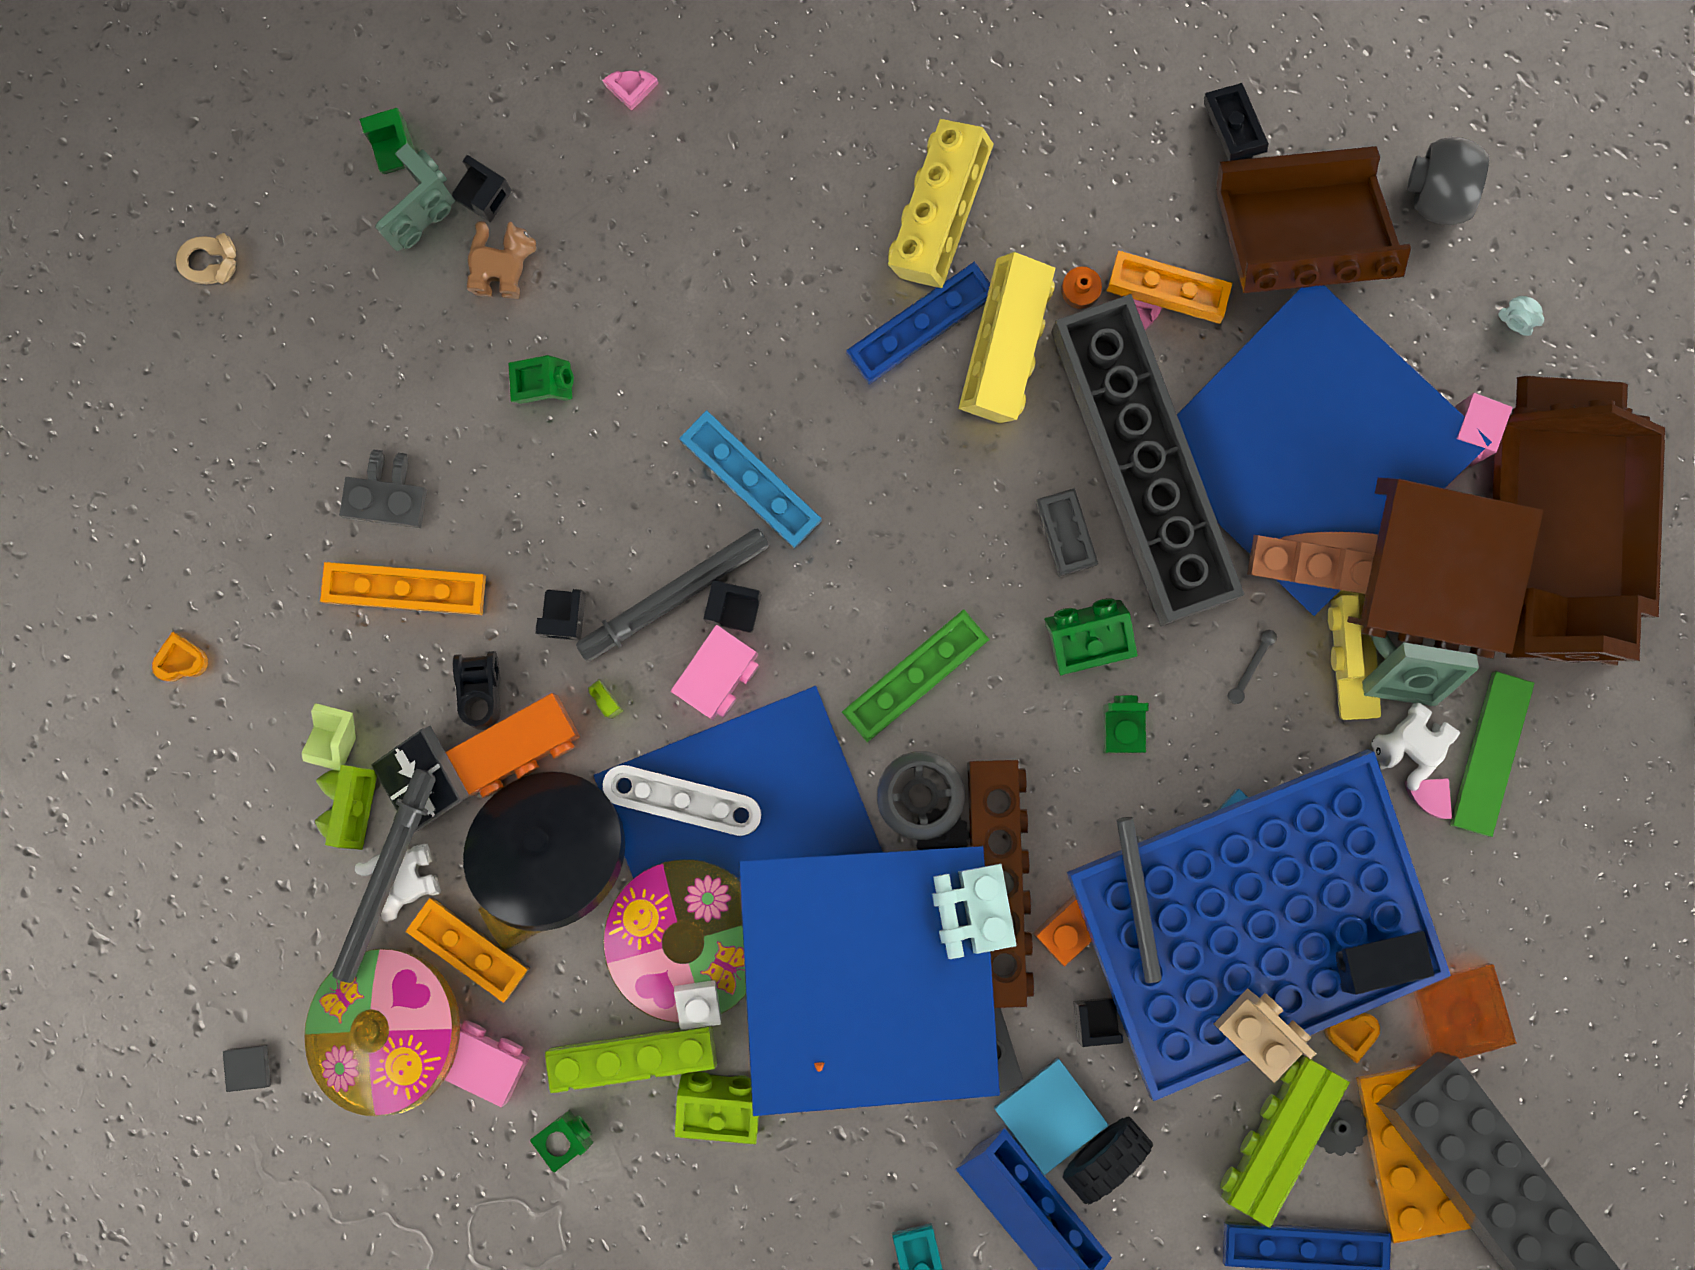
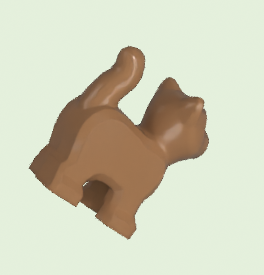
M483 221L477 222L475 224L476 234L473 237L468 255L470 270L467 279L468 291L477 296L492 297V289L489 283L498 281L500 282L499 292L502 293L501 296L503 298L520 299L518 282L523 271V261L527 256L536 251V240L531 238L525 229L515 227L512 222H509L503 238L504 250L487 247L485 245L489 237L488 225Z

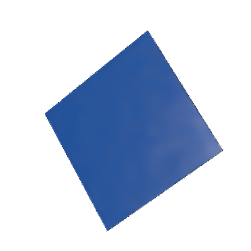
M1325 285L1301 287L1177 414L1217 523L1249 554H1251L1254 535L1278 539L1290 535L1315 532H1357L1379 535L1387 496L1375 494L1378 477L1402 479L1445 489L1485 449L1456 439L1465 416ZM1478 429L1488 447L1492 442ZM1276 579L1313 616L1341 591Z
M816 686L619 764L745 795L754 799L761 809L762 816L758 828L748 835L737 836L612 803L623 824L625 833L624 856L633 879L652 867L660 864L664 866L677 922L665 930L662 937V948L665 955L675 963L688 964L695 961L703 951L704 936L742 925L739 861L883 852ZM612 768L593 775L597 787L603 793L604 777ZM623 778L618 782V790L621 793L625 794L631 790L632 783L628 778ZM738 808L734 812V819L738 823H745L749 818V812L745 808ZM706 875H709L712 881L720 878L721 885L728 886L725 894L731 896V900L726 902L728 911H720V919L712 916L709 922H706L703 917L696 920L695 912L687 911L690 903L684 900L686 896L690 895L687 887L695 886L696 878L703 881Z
M983 846L739 861L753 1116L1000 1096L990 951L979 954L973 953L971 938L961 940L964 957L948 959L946 944L941 943L939 931L943 930L939 906H934L932 896L933 893H936L934 876L949 874L952 889L961 888L958 871L985 867ZM964 901L955 903L958 925H968ZM814 1063H825L822 1071L818 1072Z

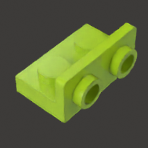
M705 1072L681 1074L677 1093L675 1137L756 1144L759 1116H753L751 1078L743 1075L734 1077L717 1076Z

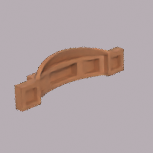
M1315 532L1290 535L1280 539L1254 535L1247 575L1366 594L1378 535L1357 532Z

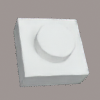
M715 980L675 986L674 996L680 1030L721 1024L722 1017Z

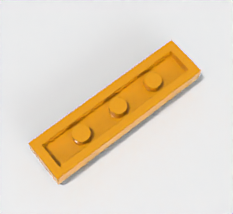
M324 562L320 602L482 616L486 576L473 573Z

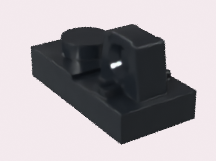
M1243 83L1205 93L1204 105L1229 161L1252 159L1253 156L1268 151L1269 143Z

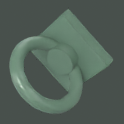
M1388 634L1386 638L1371 636L1375 647L1385 660L1362 681L1364 696L1421 703L1422 705L1436 707L1479 669L1477 654L1404 642L1397 648Z

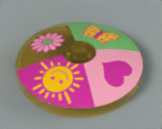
M694 859L672 860L652 866L641 872L621 890L607 916L603 946L610 976L621 994L632 1005L656 1019L679 1023L674 996L675 986L712 980L716 981L721 1014L734 1007L746 995L741 891L740 880L735 875L720 866L706 861Z
M394 949L366 951L352 983L335 979L332 970L317 989L307 1013L304 1039L306 1057L311 1073L318 1086L330 1100L355 1114L364 1116L396 1115L422 1104L444 1082L454 1063L459 1045V1010L452 989L444 976L424 958L407 951Z

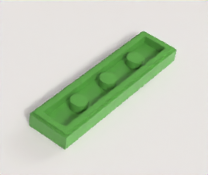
M963 609L842 711L843 715L868 743L990 639Z
M1497 671L1491 673L1450 826L1483 836L1493 837L1534 688V682Z

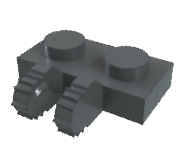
M374 449L371 451L368 463V480L345 477L339 516L347 519L421 528L427 489L419 486L405 485L408 468L407 454H396L393 461L392 483L382 482L383 450Z

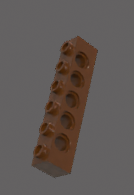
M1018 760L967 762L970 847L983 846L985 866L1002 864L1003 871L1007 872L1012 880L1007 896L1017 946L990 951L994 1008L1027 1007V997H1034L1033 972H1026V956H1032L1033 953L1032 932L1025 931L1024 915H1031L1030 890H1023L1022 875L1029 874V851L1021 847V833H1028L1027 809H1020V793H1026L1027 788L1026 769L1019 768ZM993 790H1001L1008 796V807L1002 813H994L987 805V797ZM997 830L1006 832L1010 838V846L1002 854L994 853L988 844L990 835ZM1003 953L1012 955L1015 962L1013 971L1005 976L995 974L993 970L994 959Z

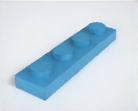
M707 410L679 438L682 444L794 549L822 521V518Z

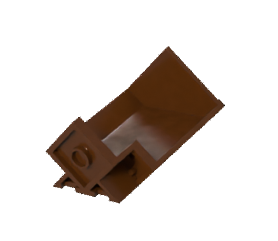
M1540 376L1517 377L1516 408L1512 409V414L1509 416L1498 450L1494 454L1493 499L1542 509L1543 514L1512 654L1506 653V658H1546V661L1573 663L1595 661L1602 663V665L1618 666V661H1640L1641 618L1659 617L1665 427L1650 421L1649 416L1633 414V409L1627 408L1628 384Z

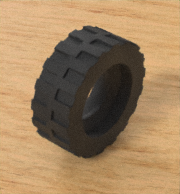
M1131 1117L1121 1118L1100 1132L1075 1156L1064 1170L1062 1178L1084 1204H1092L1111 1193L1136 1171L1151 1152L1153 1142Z

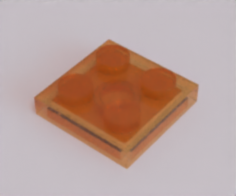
M1487 963L1450 973V977L1414 991L1432 1056L1436 1052H1441L1462 1059L1517 1044L1494 964Z

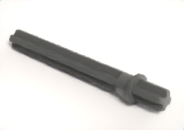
M758 528L753 529L609 622L603 620V626L577 642L578 651L587 662H591L616 645L618 648L622 647V641L710 586L713 580L721 579L769 547L767 539Z
M416 769L403 800L397 799L396 805L399 807L393 819L394 822L333 969V977L339 981L346 983L354 981L415 829H417L422 815H427L428 810L424 807L435 783V775L428 771Z

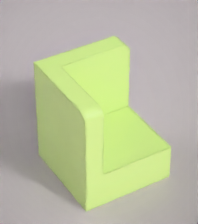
M315 703L311 710L313 729L302 750V759L307 763L340 771V766L345 765L356 740L353 713Z

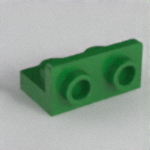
M1112 598L1101 599L1094 602L1091 607L1079 610L1075 608L1061 609L1056 611L1054 616L1044 619L1046 628L1050 633L1056 667L1060 676L1138 656L1130 612L1121 600Z

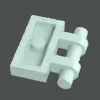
M1002 864L958 871L961 888L952 889L949 874L933 877L936 893L932 894L934 906H939L943 930L939 931L941 943L946 944L948 959L964 957L961 940L971 938L973 953L975 954L1017 946ZM964 901L968 925L963 926L958 925L955 903Z

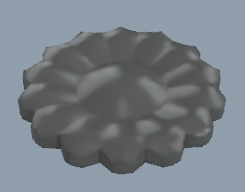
M1340 1100L1317 1145L1324 1147L1325 1152L1328 1154L1336 1153L1338 1156H1343L1346 1152L1354 1153L1356 1147L1363 1145V1137L1367 1135V1129L1365 1128L1366 1118L1361 1115V1108L1353 1106L1350 1100Z

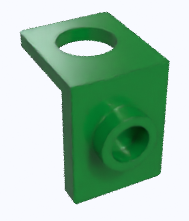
M570 1109L530 1139V1142L552 1172H556L578 1154L581 1156L593 1144L590 1138L592 1132L580 1115L574 1116ZM562 1132L570 1142V1148L567 1153L561 1156L550 1153L547 1148V1139L550 1134Z

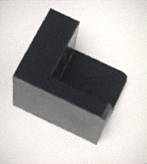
M466 155L462 162L467 168V172L452 192V197L455 201L491 223L512 190L504 177L471 156Z
M713 580L703 619L708 624L751 633L754 630L762 596L761 592Z
M573 589L572 592L547 590L544 597L542 618H537L535 634L543 638L581 640L586 594L579 589Z
M1113 997L1073 1001L1077 1042L1082 1047L1123 1043V1034L1118 1029L1117 1009Z

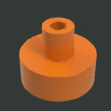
M1083 266L1070 270L1066 274L1061 286L1063 299L1068 305L1076 309H1085L1092 306L1098 300L1102 291L1100 276L1093 269Z

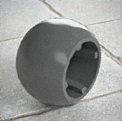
M1448 137L1431 143L1425 157L1416 156L1408 181L1407 191L1415 193L1414 208L1428 221L1439 225H1456L1471 220L1478 208L1489 167V154L1476 142L1461 137Z
M914 751L903 754L885 768L877 786L879 812L885 823L894 832L903 837L914 840H929L939 837L956 824L963 812L965 788L962 777L947 759L938 754L927 751ZM923 767L938 773L943 778L948 789L938 790L930 779L924 778ZM914 768L915 778L904 786L902 794H892L895 781L901 773ZM916 784L927 786L931 792L932 798L930 803L922 808L915 807L909 800V791ZM949 797L943 814L937 820L928 824L926 813L934 809L939 798ZM902 801L910 812L918 814L919 825L908 822L900 816L893 802Z

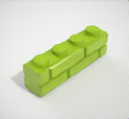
M712 1026L687 1030L676 1028L551 1047L545 1052L550 1093L564 1092L570 1088L577 1090L650 1079L652 1075H655L657 1078L715 1069L717 1065Z
M1301 1055L1280 1077L1283 1084L1277 1095L1270 1094L1265 1100L1260 1111V1116L1264 1118L1256 1132L1253 1130L1248 1132L1240 1147V1152L1244 1154L1237 1168L1231 1166L1226 1171L1220 1184V1188L1224 1190L1221 1198L1226 1203L1271 1228L1350 1083L1304 1055Z

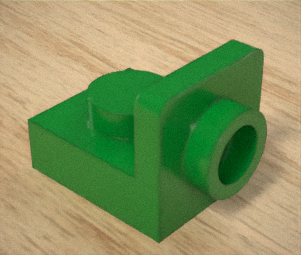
M546 355L508 363L511 402L522 404L550 398L563 401L572 399L574 377L569 361Z
M1118 695L1114 696V703L1103 705L1104 753H1146V712L1149 711V703H1138V696Z

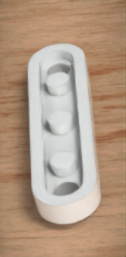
M619 765L610 769L603 780L604 794L610 802L619 806L737 836H744L754 832L761 822L762 814L758 803L745 795L627 765ZM623 778H628L632 783V788L628 793L623 794L618 790V782ZM738 808H745L749 812V818L745 823H738L734 819V812Z

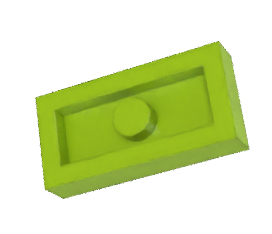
M341 765L340 771L333 769L316 779L321 790L334 800L332 809L322 813L314 821L320 833L326 838L325 845L363 850L377 779L374 770Z

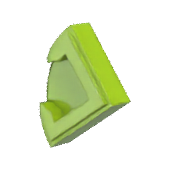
M600 679L588 687V693L597 702L596 705L605 717L613 719L624 711Z

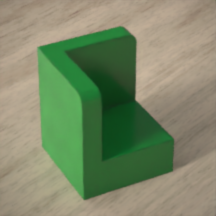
M394 108L360 118L363 133L372 145L379 171L382 174H388L405 169V166L395 153L406 143L413 150L414 146L406 120L399 109Z

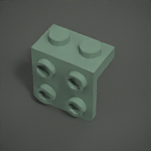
M408 143L395 154L419 185L375 225V228L395 251H400L403 248L408 249L420 240L422 231L432 222L437 223L444 219L451 211V205L455 202V199L443 184L447 181V178L438 169L439 166L423 149L416 153Z

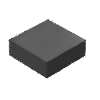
M267 1045L223 1051L226 1092L271 1086Z

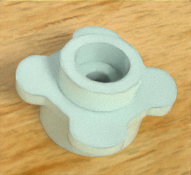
M1518 296L1511 299L1509 302L1510 306L1502 308L1498 313L1499 318L1506 322L1510 329L1524 336H1530L1535 326H1541L1544 323L1542 307L1536 300L1527 296Z

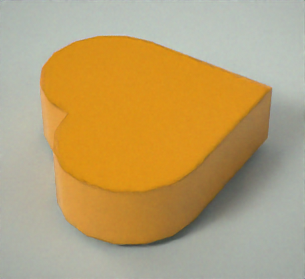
M171 632L152 662L154 675L158 679L167 682H175L183 676H200L206 671L208 666L206 653L175 632Z
M1364 1012L1324 1029L1326 1038L1353 1062L1358 1063L1377 1040L1380 1034V1025L1374 1016Z

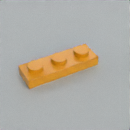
M1118 250L1107 292L1121 296L1131 294L1135 300L1220 324L1225 315L1232 283Z
M433 897L427 900L405 931L503 1003L509 999L530 969Z

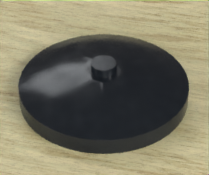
M541 772L522 777L495 793L480 809L469 828L463 852V868L468 887L477 902L491 916L510 927L525 931H547L567 926L595 909L614 886L620 874L625 855L623 824L617 810L607 796L597 786L582 777L564 772Z

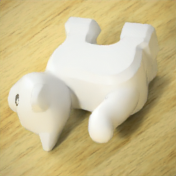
M1414 703L1408 710L1409 715L1396 726L1392 733L1386 735L1378 734L1371 742L1380 770L1394 767L1401 761L1404 752L1419 765L1407 778V788L1411 791L1418 790L1421 781L1428 778L1445 759L1449 745L1453 744L1460 734L1457 729L1446 722L1442 726L1434 722L1431 728L1432 732L1427 729L1426 723L1433 713L1421 703Z
M428 844L416 845L411 849H407L380 915L384 922L396 919L398 911L404 904L414 902L427 894L434 896L441 893L436 875L432 876L431 874L424 877L419 875L418 867L420 865H429V862H432ZM380 854L374 856L366 863H357L355 865L356 874L360 876L371 875Z

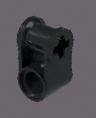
M489 651L487 656L463 658L462 654L454 655L453 676L456 686L458 715L469 726L477 730H486L498 722L501 712L499 699L500 670L496 651ZM485 700L488 705L486 716L481 720H473L470 714L472 705L477 701Z

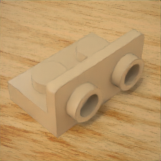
M1247 988L1220 1016L1214 1025L1275 1083L1302 1054L1311 1060L1316 1053L1306 1044L1311 1039L1309 1034L1293 1020L1287 1025L1279 1017L1284 1010L1270 996L1264 993L1259 998Z

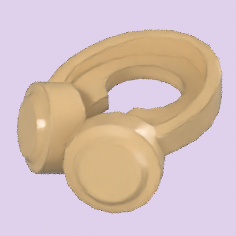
M225 233L217 235L216 238L207 236L195 237L186 241L179 248L175 260L176 266L184 278L194 283L208 285L219 282L224 285L235 272L236 261L234 259L236 258V249L230 237ZM198 249L207 251L210 256H222L223 258L220 264H209L207 268L201 271L191 269L188 263L190 254Z

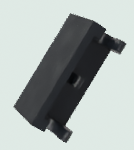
M1421 930L1358 946L1342 948V951L1336 952V962L1341 979L1340 985L1342 992L1357 995L1435 976L1425 933Z

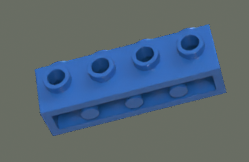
M1005 1128L976 1145L956 1168V1171L1038 1270H1104L1112 1259Z

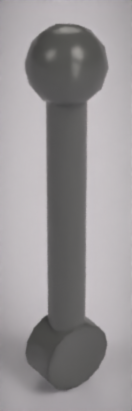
M1266 630L1262 633V643L1238 686L1228 692V700L1232 704L1243 702L1245 698L1243 691L1269 645H1273L1277 640V635L1273 630Z

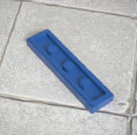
M974 261L945 281L943 288H935L847 349L846 354L868 385H870L985 305L990 287L989 280Z
M1224 1222L1223 1264L1228 1267L1280 1270H1390L1391 1233L1388 1231L1272 1224L1271 1228L1258 1223Z

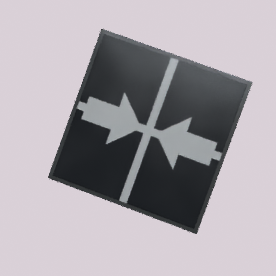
M431 726L420 729L371 764L396 811L399 807L396 805L397 799L403 800L416 769L425 770L435 775V783L424 807L428 810L427 815H422L415 832L421 830L470 797Z

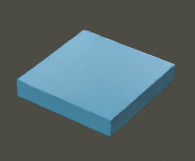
M1056 1058L1026 1081L1025 1085L1017 1088L994 1106L998 1115L1043 1175H1046L1109 1126L1059 1058Z

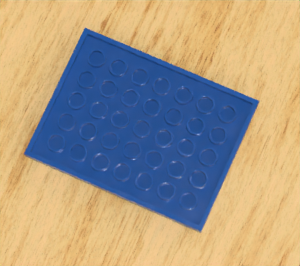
M1369 749L1138 843L1162 978L1159 982H1145L1122 850L1067 872L1146 1090L1153 1101L1251 1061L1214 1025L1220 1016L1247 988L1259 998L1264 993L1270 996L1284 1010L1279 1017L1287 1025L1292 1020L1295 1021L1310 1036L1451 976L1375 752ZM1419 930L1424 931L1435 976L1357 995L1342 992L1336 952L1342 951V948L1371 943Z

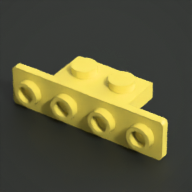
M1341 590L1331 599V607L1328 609L1329 629L1333 631L1334 647L1331 649L1332 669L1336 671L1339 718L1341 720L1380 718V698L1364 696L1362 681L1378 667L1376 647L1370 635L1361 634L1362 625L1347 622L1348 616L1361 618L1366 594Z

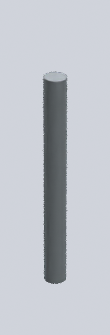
M1122 817L1116 821L1146 983H1155L1161 981L1162 978L1133 817Z

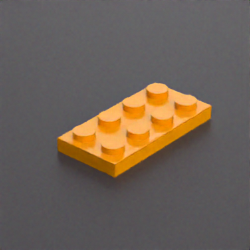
M1421 1065L1356 1077L1363 1115L1366 1118V1129L1387 1230L1391 1233V1242L1394 1244L1472 1229L1376 1104Z

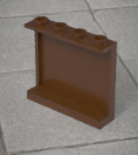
M1377 146L1220 162L1216 193L1243 293L1404 277L1411 246L1410 244L1399 245L1376 176L1380 161Z
M1378 477L1375 494L1387 497L1361 618L1348 616L1347 622L1362 625L1361 634L1386 638L1387 631L1399 633L1398 641L1422 645L1424 638L1435 640L1433 646L1435 648L1459 651L1460 645L1471 646L1469 653L1494 659L1495 651L1512 654L1543 510L1402 479Z

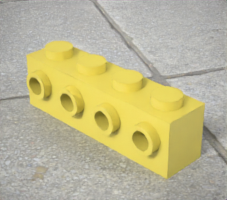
M940 119L936 131L930 135L925 162L915 176V190L910 203L903 209L901 216L902 226L897 240L892 242L888 252V265L900 279L943 288L994 145L983 127Z
M1016 252L996 259L958 409L997 423L1018 419L1026 403L1024 391L1027 379L1035 368L1036 359L1034 352L1037 340L1042 336L1045 328L1043 316L1046 304L1051 299L1055 288L1053 281L1055 267Z

